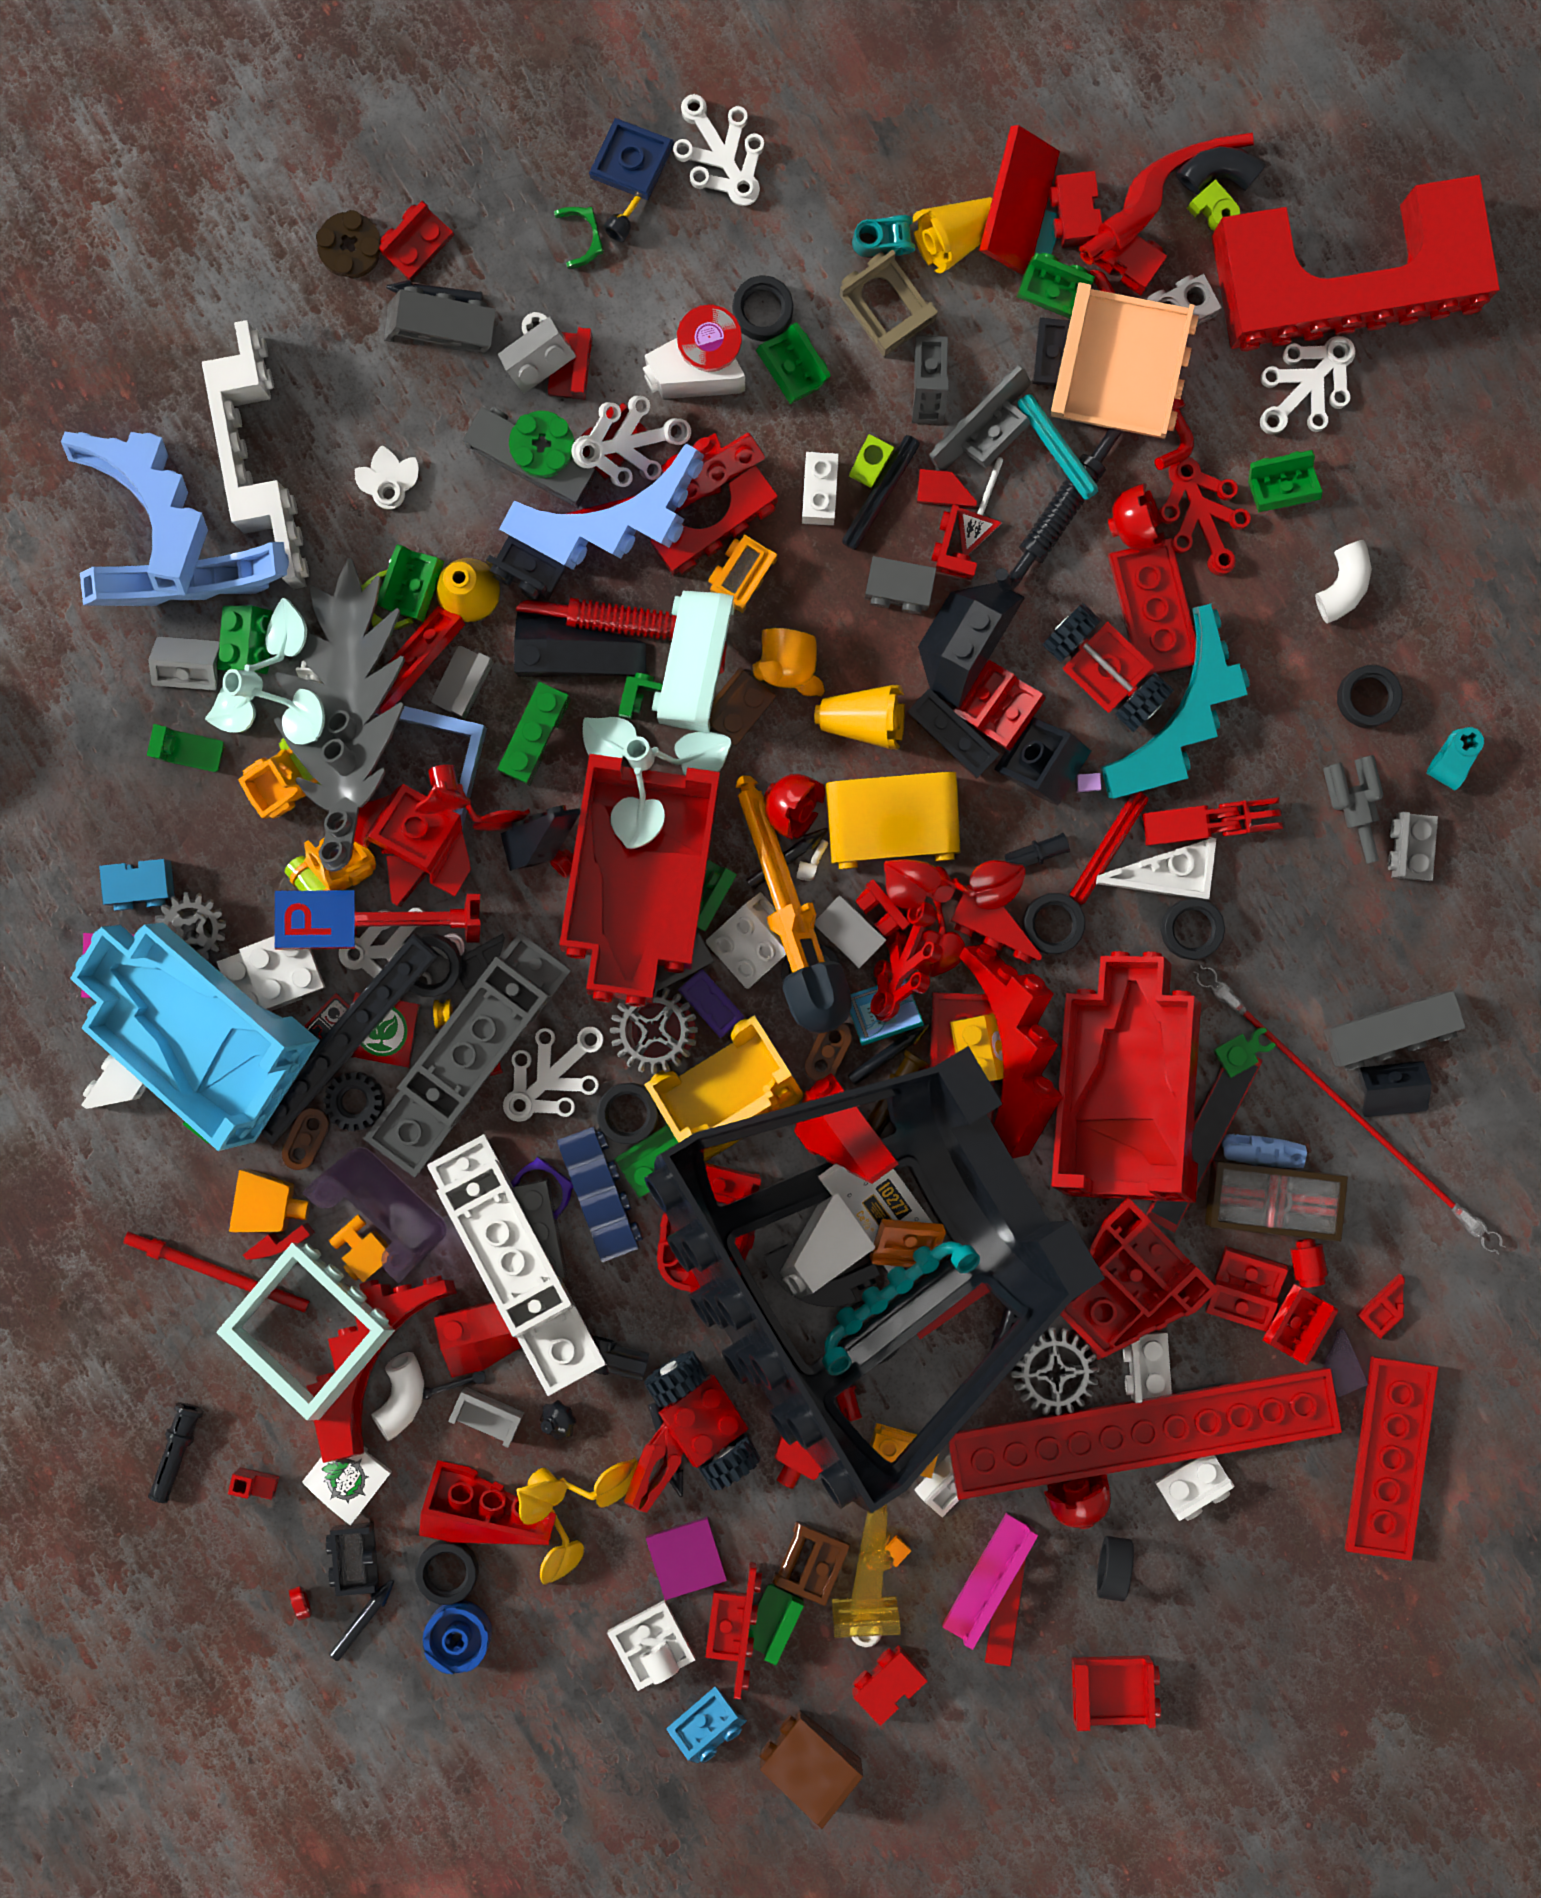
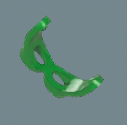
M565 207L554 211L555 218L578 215L588 221L593 230V239L589 250L581 258L566 262L568 269L584 266L596 258L597 255L604 254L593 207Z

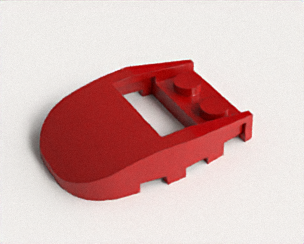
M705 1162L708 1179L716 1201L728 1204L759 1191V1186H761L760 1174L755 1173L754 1175ZM664 1212L660 1223V1240L657 1250L659 1272L663 1279L671 1286L683 1291L693 1292L700 1285L693 1271L687 1272L681 1266L668 1244L667 1237L673 1234L674 1231L666 1212ZM755 1230L735 1240V1244L744 1261L749 1250L753 1247ZM736 1267L738 1274L741 1275L739 1269Z

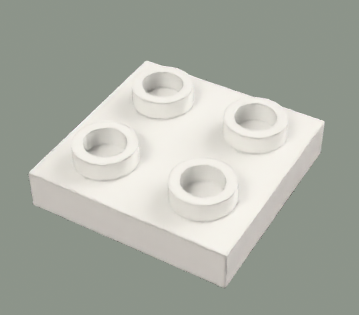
M666 1600L618 1624L607 1632L637 1691L652 1683L658 1684L669 1679L680 1668L696 1659Z

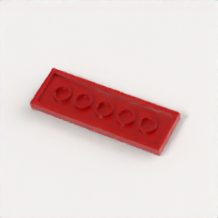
M1371 1356L1345 1542V1550L1347 1552L1412 1561L1438 1366Z

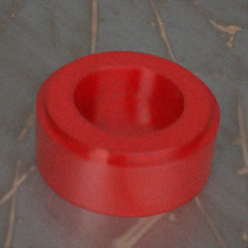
M298 1586L290 1589L289 1596L297 1619L302 1621L310 1618L312 1610L304 1588Z

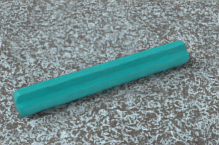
M1027 394L1018 400L1020 411L1028 416L1030 425L1083 499L1087 500L1098 493L1097 484L1033 395Z

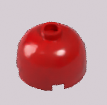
M1146 483L1122 492L1113 504V517L1108 519L1113 537L1119 536L1126 546L1135 550H1147L1165 544L1164 532L1158 534L1157 526L1162 523L1158 516L1159 510L1151 490L1145 491Z
M789 774L779 779L776 783H771L764 795L766 800L765 816L771 827L790 840H793L792 836L797 839L802 837L812 826L819 814L813 812L816 807L817 801L823 804L825 798L824 785L802 774Z
M1106 1474L1047 1484V1492L1044 1490L1051 1514L1061 1524L1072 1528L1088 1529L1094 1526L1107 1514L1111 1504L1110 1485Z

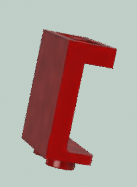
M1149 1655L1071 1658L1073 1721L1077 1731H1090V1726L1146 1724L1148 1728H1156V1718H1161L1160 1699L1155 1698V1686L1160 1685L1159 1666L1154 1665Z

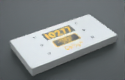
M834 1164L818 1176L832 1196L837 1193L840 1195L873 1244L882 1219L932 1223L894 1169L873 1184L847 1172L844 1167L838 1164ZM883 1265L888 1272H889L891 1269L897 1267V1266Z

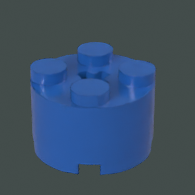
M462 1600L452 1605L440 1606L431 1616L423 1632V1647L428 1662L435 1669L445 1674L468 1672L477 1667L484 1658L491 1642L492 1625L488 1616L479 1606L469 1601ZM458 1632L462 1634V1639H459L457 1642L453 1641V1634Z

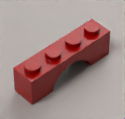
M756 465L729 483L730 507L723 519L717 524L704 529H693L684 526L680 538L677 542H672L670 548L650 539L651 546L673 576L679 572L681 575H685L697 566L696 560L704 554L708 557L712 556L724 546L722 542L731 535L734 538L739 537L750 528L749 522L756 517L762 520L776 510L774 505L778 503V496Z

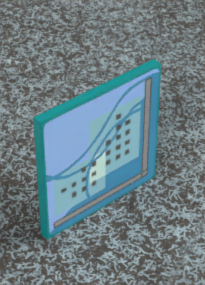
M906 978L903 980L901 986L907 983ZM878 985L850 994L852 1001L850 1015L862 1046L924 1025L912 994L900 1003L896 1016L887 1022L878 1020L870 1010L871 1000L878 992Z

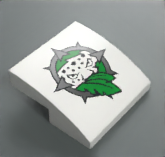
M365 1446L364 1454L343 1460L323 1463L321 1457L302 1481L318 1499L349 1525L353 1523L392 1472L370 1455Z

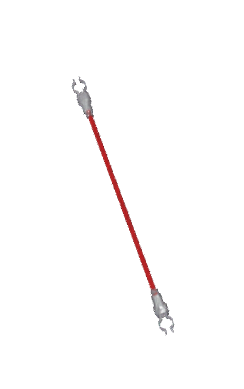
M1208 968L1214 972L1215 982L1218 983L1214 988L1211 986L1212 995L1219 1002L1225 1003L1231 1010L1239 1013L1241 1016L1243 1015L1257 1029L1266 1028L1247 1011L1248 1008L1234 994L1233 989L1226 982H1218L1216 972ZM1197 973V976H1196L1197 982H1198L1201 986H1204V985H1202V984L1200 983L1199 978H1198V977H1199V973ZM1268 1029L1267 1032L1263 1033L1450 1207L1455 1217L1464 1225L1465 1230L1471 1236L1481 1237L1483 1248L1488 1250L1484 1245V1237L1482 1235L1485 1232L1488 1234L1495 1232H1488V1227L1481 1218L1474 1216L1458 1203H1454ZM1497 1234L1500 1240L1499 1245L1502 1246V1238ZM1493 1249V1250H1488V1251H1491V1252H1495V1251H1496V1254L1499 1255V1252H1498L1497 1250H1495V1249Z

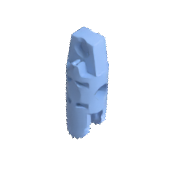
M1229 1134L1225 1135L1221 1142L1226 1159L1251 1165L1303 1168L1307 1157L1305 1145L1283 1139Z

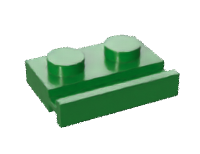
M668 1124L614 1158L638 1198L650 1192L644 1177L654 1172L656 1156L678 1143Z

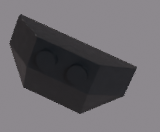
M997 582L950 592L918 646L929 687L939 698L960 708L1025 599L1024 596L1012 590L1009 592L1001 590Z

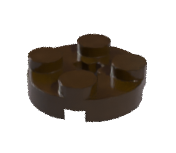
M355 210L331 216L324 222L316 234L319 257L325 267L335 275L349 276V278L362 277L371 272L380 259L381 251L379 246L381 245V236L376 226L369 218ZM346 238L350 240L355 238L357 240L354 244L355 251L341 250V247L344 245L343 241Z

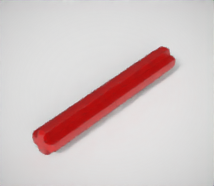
M1142 792L1130 795L1070 892L1069 897L1078 904H1085L1097 885V876L1105 872L1147 804L1149 798Z

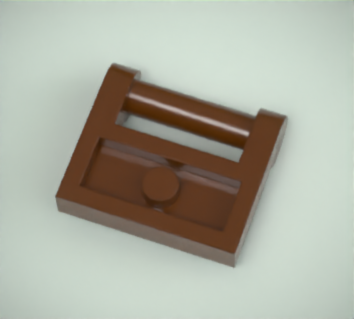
M796 1521L792 1529L795 1532L779 1572L774 1573L771 1582L780 1588L825 1606L849 1550L850 1543L819 1531L806 1523ZM807 1538L815 1541L798 1582L790 1577Z

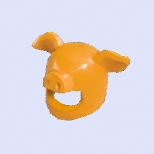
M784 628L763 629L761 660L752 665L755 678L759 681L765 680L770 685L780 688H796L805 696L821 697L825 692L823 682L814 675L817 662L815 636Z

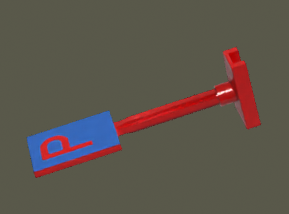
M355 890L275 891L274 948L275 950L355 949V928L371 926H450V928H464L467 943H480V919H478L480 894H467L465 908L450 909V912H356Z

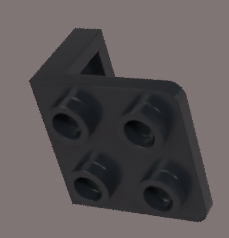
M510 535L497 558L488 555L486 559L487 564L491 568L490 572L494 574L493 577L507 586H510L512 582L519 585L518 588L522 590L521 593L535 601H539L540 597L549 601L566 570L565 565Z

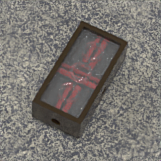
M1212 1160L1205 1225L1213 1228L1341 1242L1348 1176Z

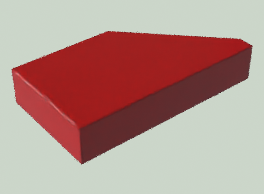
M920 469L917 503L944 506L955 504L959 505V507L976 508L977 501L952 472Z
M1398 1274L1356 1314L1379 1339L1385 1336L1404 1318L1403 1289L1405 1278L1401 1274Z

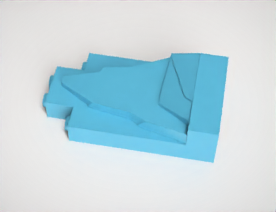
M145 924L138 929L134 936L121 925L99 928L91 938L92 943L86 953L76 962V969L70 977L75 984L97 1002L89 1009L87 1013L88 1018L83 1024L82 1029L217 1151L255 1142L320 1040L292 1016L282 1018L258 1006L166 924Z

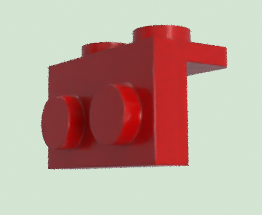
M1294 1284L1262 1341L1302 1364L1308 1365L1317 1352L1326 1332L1332 1325L1338 1309Z

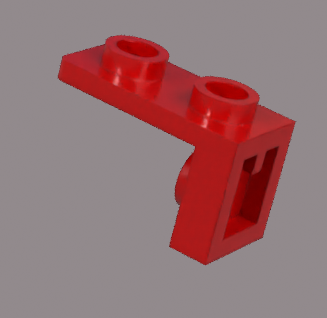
M953 504L950 512L944 511L939 530L945 531L942 543H935L931 561L937 562L936 572L972 581L977 563L971 562V557L962 553H953L952 556L946 555L959 505Z

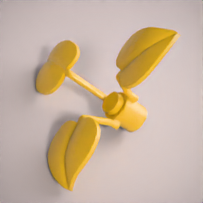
M634 1456L632 1460L617 1463L605 1470L597 1479L594 1485V1492H587L567 1482L565 1478L557 1479L545 1467L538 1469L529 1478L528 1486L517 1488L521 1521L524 1524L530 1525L543 1520L550 1512L555 1513L553 1507L564 1499L567 1489L587 1499H596V1504L601 1508L614 1504L627 1493L638 1464L637 1458ZM557 1515L554 1525L562 1538V1545L551 1549L542 1562L540 1580L544 1585L554 1582L571 1572L581 1561L584 1553V1546L580 1541L576 1540L569 1543V1538Z

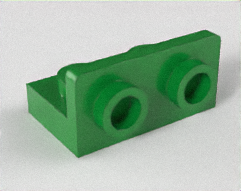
M710 860L707 862L698 928L706 931L737 876L736 873L727 868L720 867Z

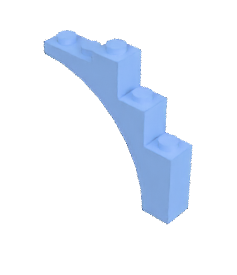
M65 431L61 443L68 461L93 467L112 476L127 487L145 507L152 525V553L147 573L153 589L186 596L208 529L202 512L192 508H183L188 491L182 474H177L171 470H164L168 453L162 437L152 433L141 434L131 432L128 441L123 442L117 438L106 439L94 437L83 432L72 433Z
M685 443L672 465L652 485L632 499L605 510L587 514H556L536 510L514 501L499 530L573 570L576 564L579 565L585 558L588 541L621 559L624 553L627 554L633 547L636 530L670 548L672 542L678 541L684 528L682 525L684 519L674 512L677 507L680 508L684 504L688 495V490L686 489L692 478L695 479L700 474L704 464L702 461L704 455Z
M270 542L246 551L198 560L186 596L154 590L147 573L149 565L91 567L80 573L83 605L157 606L168 600H207L218 594H256L268 589L270 582L287 575L289 559L285 553L284 542Z

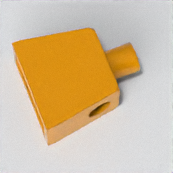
M241 1169L238 1173L229 1232H280L287 1230L289 1218L307 1220L310 1201L293 1199L294 1184L251 1169Z

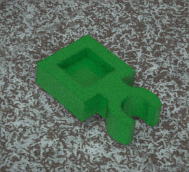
M1266 1028L1254 1030L1249 1040H1246L1243 1034H1239L1213 1049L1229 1078L1258 1063L1259 1061L1255 1053L1269 1052L1276 1046L1274 1042H1270L1265 1046L1259 1043V1036L1267 1032Z

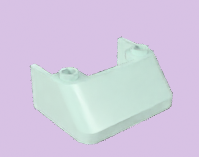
M683 590L681 597L675 596L672 615L677 616L663 687L661 692H655L652 711L658 712L657 719L659 724L698 732H710L709 719L731 614L734 615L735 611L733 595Z

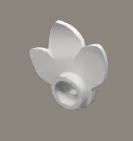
M380 446L374 454L371 468H355V480L361 491L372 495L376 504L386 510L395 509L403 503L405 491L416 484L419 474V465L415 457L407 458L399 463L396 456L385 446ZM387 489H393L395 495L391 499L384 498V492Z

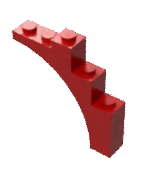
M985 944L964 947L959 958L975 975L987 995L997 1021L1002 1043L1004 1066L1002 1105L999 1106L993 1126L1012 1159L1027 1156L1032 1151L1062 1098V1095L1053 1087V1083L1042 1076L1058 1044L1049 1036L1045 1028L1037 1025L1054 993L1039 976L1033 973L1018 975L1016 969L1007 965L992 947Z
M442 1275L424 1279V1285L412 1288V1284H405L391 1289L390 1284H379L378 1280L359 1284L360 1290L367 1297L365 1302L372 1309L376 1307L386 1314L385 1317L389 1320L388 1324L395 1331L320 1420H314L323 1463L335 1462L364 1454L361 1430L363 1399L369 1376L379 1354L393 1334L414 1314L435 1301L456 1294L454 1280H443ZM356 1316L357 1326L338 1330L339 1336L328 1339L335 1372L370 1332ZM334 1373L317 1376V1383L307 1385V1391L315 1397Z

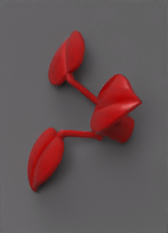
M449 764L435 766L428 770L431 790L428 791V796L415 806V812L420 814H437L465 807L473 822H476L472 825L473 829L478 831L506 829L512 826L511 823L523 820L530 813L528 808L525 811L501 810L484 816L477 815L471 806V799L466 797L463 791L462 784H457L454 766ZM381 848L382 854H392L389 851Z
M906 859L884 862L886 891L894 905L900 908H915L920 906L925 901L926 896L933 899L936 907L939 933L932 930L924 931L914 955L923 948L926 942L932 941L942 946V956L936 963L926 961L918 968V971L929 977H935L953 969L961 962L959 956L965 947V943L959 934L955 932L945 933L946 927L941 906L942 902H947L952 898L955 888L968 896L975 895L976 903L982 909L992 910L1001 908L1011 902L1022 887L1025 877V868L1022 864H1013L1001 860L984 862L972 872L969 880L972 889H969L962 885L957 878L951 880L947 870L943 867H934L926 862Z

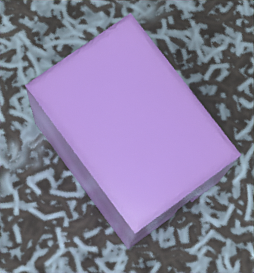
M1100 773L1079 774L1076 776V792L1101 790Z

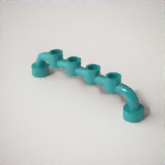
M950 1241L944 1242L932 1250L928 1246L919 1247L913 1253V1259L916 1263L907 1270L902 1266L891 1269L887 1275L890 1284L881 1291L875 1286L866 1289L862 1294V1300L865 1304L856 1311L852 1307L841 1309L836 1315L839 1324L833 1328L825 1340V1355L822 1363L829 1374L840 1375L852 1363L846 1350L843 1347H837L839 1341L847 1334L851 1335L858 1332L862 1327V1322L872 1314L883 1312L888 1306V1301L897 1294L908 1292L913 1287V1281L923 1273L929 1274L935 1271L942 1258L952 1254L951 1262L959 1273H968L974 1270L980 1262V1256L973 1246H962L960 1243Z

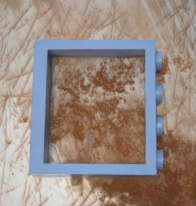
M404 706L399 721L470 737L459 783L462 784L466 797L470 798L487 728L482 724ZM465 807L453 810L461 816L462 829L467 813Z

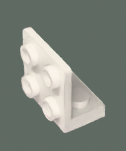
M761 892L744 904L706 940V944L747 989L786 956L781 937L770 930L766 918L776 912V909Z

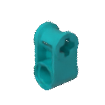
M897 215L861 221L857 225L852 239L854 251L862 257L876 256L881 252L886 255L891 250H894L895 256L914 252L915 244L911 242L910 234L912 217ZM863 233H870L875 237L876 241L872 244H866L862 242L859 236Z
M1473 727L1452 731L1441 750L1430 763L1426 774L1454 791L1457 790L1466 779L1473 762L1483 748L1484 738L1482 733ZM1468 736L1467 743L1470 744L1469 748H1462L1464 742L1460 740L1461 737Z

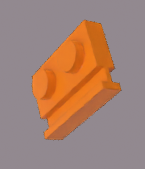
M882 1219L874 1241L876 1248L869 1255L871 1262L876 1265L911 1267L916 1263L913 1259V1253L922 1246H928L932 1250L942 1244L946 1230L943 1224Z

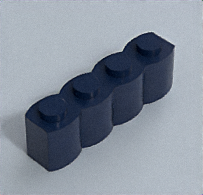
M595 1126L558 1139L557 1143L601 1262L639 1249L638 1241L643 1240L637 1221L631 1223L627 1211L632 1208L626 1192L620 1193L617 1187L616 1180L620 1179L614 1160L608 1162L604 1150L609 1148L605 1134L602 1130L597 1132Z

